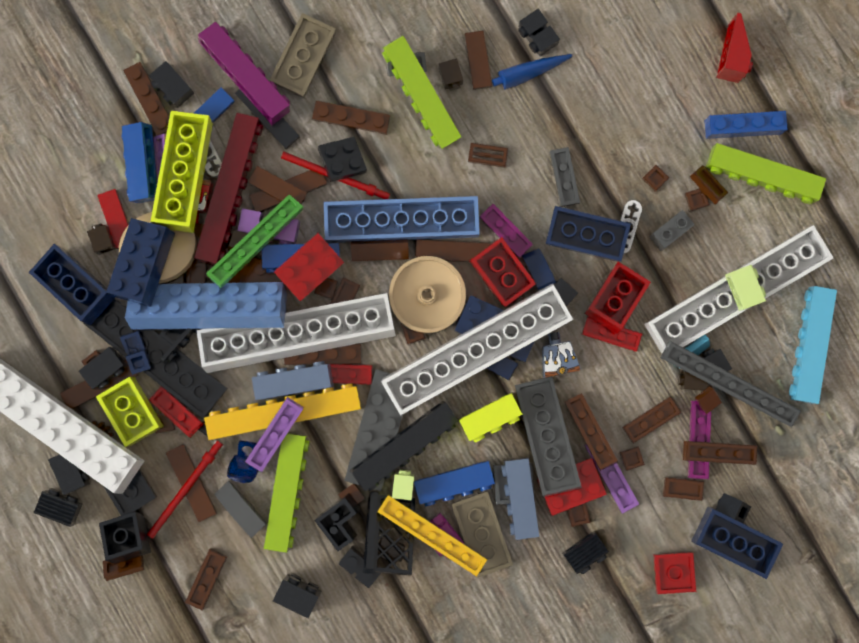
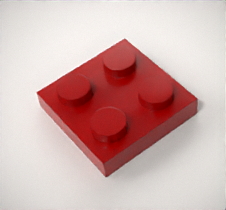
M693 552L653 554L657 594L696 592Z

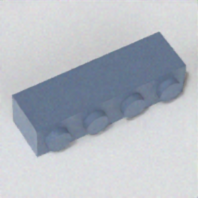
M320 361L313 363V367L308 368L304 364L294 366L295 370L287 371V368L276 369L274 374H268V371L258 372L257 377H252L255 400L334 387L330 364Z
M529 458L504 460L505 465H501L502 475L507 478L504 490L505 496H509L510 504H507L508 516H512L513 523L509 524L510 533L515 536L516 540L539 537Z

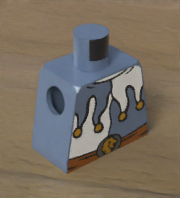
M559 332L549 333L550 345L542 347L543 378L580 371L581 368L571 342L561 343Z

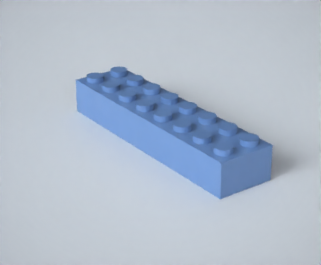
M478 196L324 202L325 241L327 243L404 239L479 238Z
M283 282L226 283L222 288L215 283L158 284L151 307L128 301L125 319L131 329L284 328L287 292Z

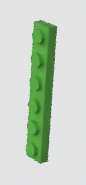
M288 195L206 273L207 276L222 288L303 210V206L291 195Z

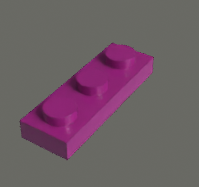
M494 204L479 216L499 238L502 237L518 258L533 245Z

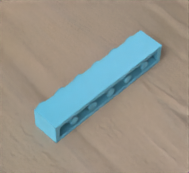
M812 286L805 292L804 301H806V306L801 314L803 325L798 333L800 344L795 351L797 362L792 370L794 381L789 389L791 400L819 404L837 294L835 289Z

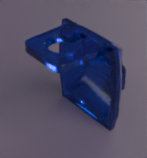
M239 441L238 455H234L228 466L227 477L239 483L254 481L259 470L245 462L248 456H245L242 448L248 446L253 450L257 443Z

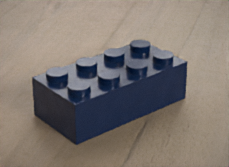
M555 206L546 245L621 263L631 224Z
M131 218L106 293L119 299L151 307L175 233L165 226Z
M55 243L28 272L74 316L90 326L115 299L114 296L106 293L107 288L64 248Z
M470 295L454 332L461 335L504 310ZM534 342L510 354L509 357L525 363Z
M707 507L691 542L765 579L768 578L783 546V543L710 507Z

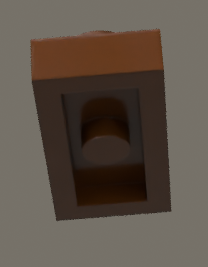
M143 555L117 564L103 561V573L106 581L144 570Z

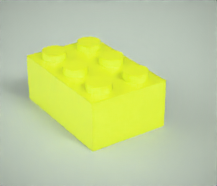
M128 377L96 396L125 447L134 445L164 427L135 377Z
M512 393L458 420L468 440L478 442L485 438V433L490 431L493 434L503 429L501 425L505 423L511 425L519 421L518 416L522 415Z

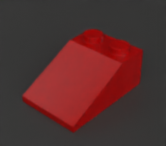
M737 13L728 24L716 76L718 79L739 83L745 78L747 73L751 72L753 62L750 61L752 54L741 13Z

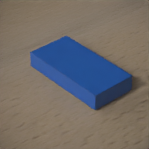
M221 87L194 114L209 115L213 123L235 101Z

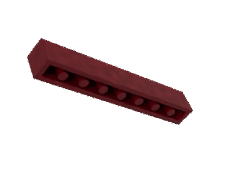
M236 113L194 256L198 262L215 265L227 254L225 251L226 246L230 243L232 237L230 232L232 226H235L237 222V208H240L242 204L241 194L246 189L248 183L246 177L253 166L252 156L256 154L258 149L257 139L263 132V125L258 117Z

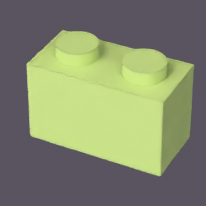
M752 265L725 274L739 311L766 301L764 298L766 297L765 290L759 285L757 280L759 278L758 272Z
M400 469L399 473L395 472L392 498L412 500L415 474H411V470Z

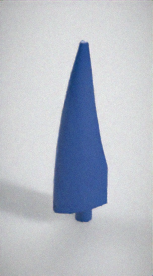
M572 54L542 58L500 70L498 72L499 77L492 79L493 86L502 84L504 90L520 85L572 58Z

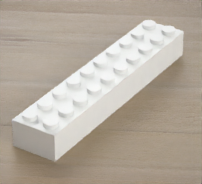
M813 225L738 269L752 265L757 270L759 275L757 280L759 285L765 290L766 297L764 298L766 299L832 260L833 256ZM725 276L644 325L660 352L663 353L669 340L684 347L747 309L739 311Z
M552 283L384 377L381 382L399 414L402 415L572 321L573 318Z
M387 293L285 313L284 328H213L197 330L201 365L206 373L396 336Z
M0 359V412L111 492L123 494L144 463V460Z

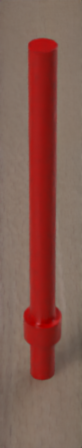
M283 151L281 159L328 177L325 167ZM350 177L338 180L365 191L367 195L372 197L375 195L387 200L390 196V193L376 188L377 186L373 184L368 185Z
M217 440L209 452H205L202 456L203 460L147 533L149 537H155L206 467L212 464L215 460V455L224 445L222 442Z

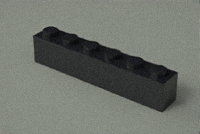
M441 401L349 471L364 491H371L379 485L378 482L381 479H387L394 474L393 470L397 467H403L410 462L409 458L414 454L416 456L421 454L425 450L426 445L437 442L443 432L453 430L456 427L455 423L459 420L447 403Z

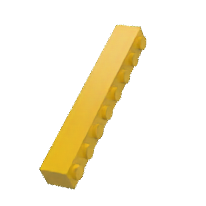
M351 383L341 385L342 389L334 391L333 387L322 389L323 393L315 395V391L303 393L304 397L296 398V395L287 396L304 407L294 423L362 409L358 387H353ZM277 399L265 401L266 405L259 406L258 403L248 404L247 409L240 410L239 407L229 408L228 413L223 414L220 411L210 412L209 417H204L208 440L267 429L284 401L277 402Z

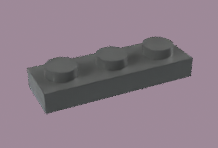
M569 147L551 150L549 153L560 206L580 204Z

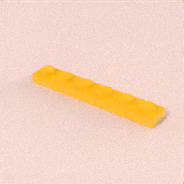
M390 495L386 497L378 510V513L476 577L487 561L485 557Z

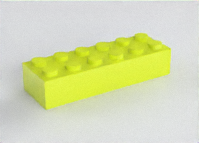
M178 111L170 112L151 223L165 226L170 230L194 233L213 126L209 115Z

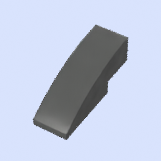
M230 481L226 482L215 493L221 504L251 538L267 524L255 510V507Z

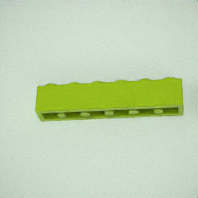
M400 36L382 47L384 50L381 53L387 63L391 62L394 67L391 70L397 80L400 79L403 86L401 88L406 97L410 95L413 100L411 106L416 114L420 112L423 118L420 121L425 130L429 129L432 136L430 138L435 147L439 145L443 149L461 138L460 133L405 37Z
M719 143L712 147L706 168L710 169V172L713 174L721 175L723 173L729 175L728 178L739 181L741 179L747 181V184L751 186H763L769 192L778 191L788 198H800L801 202L806 204H812L820 200L826 181L824 177Z
M287 433L281 442L264 549L287 553L289 548H293L294 537L291 536L292 529H296L297 517L294 516L295 510H299L301 498H298V491L303 488L304 479H301V473L305 471L307 464L304 454L308 452L310 441L307 440L305 435Z

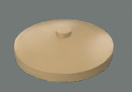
M152 212L136 219L151 223ZM128 226L121 236L119 243V252L124 241ZM171 230L175 235L159 284L178 278L191 266L197 250V240L194 233Z
M421 256L404 263L394 274L389 288V302L396 318L407 328L420 333H435L448 328L460 316L466 300L465 284L460 273L449 262L433 256Z

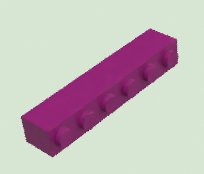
M214 22L198 34L200 45L271 125L275 124L290 112L288 98L285 95L281 96L277 91L276 85L265 78L263 70L253 64L250 55L244 54L241 51L239 43L228 36L229 33L224 26L220 27L217 22Z

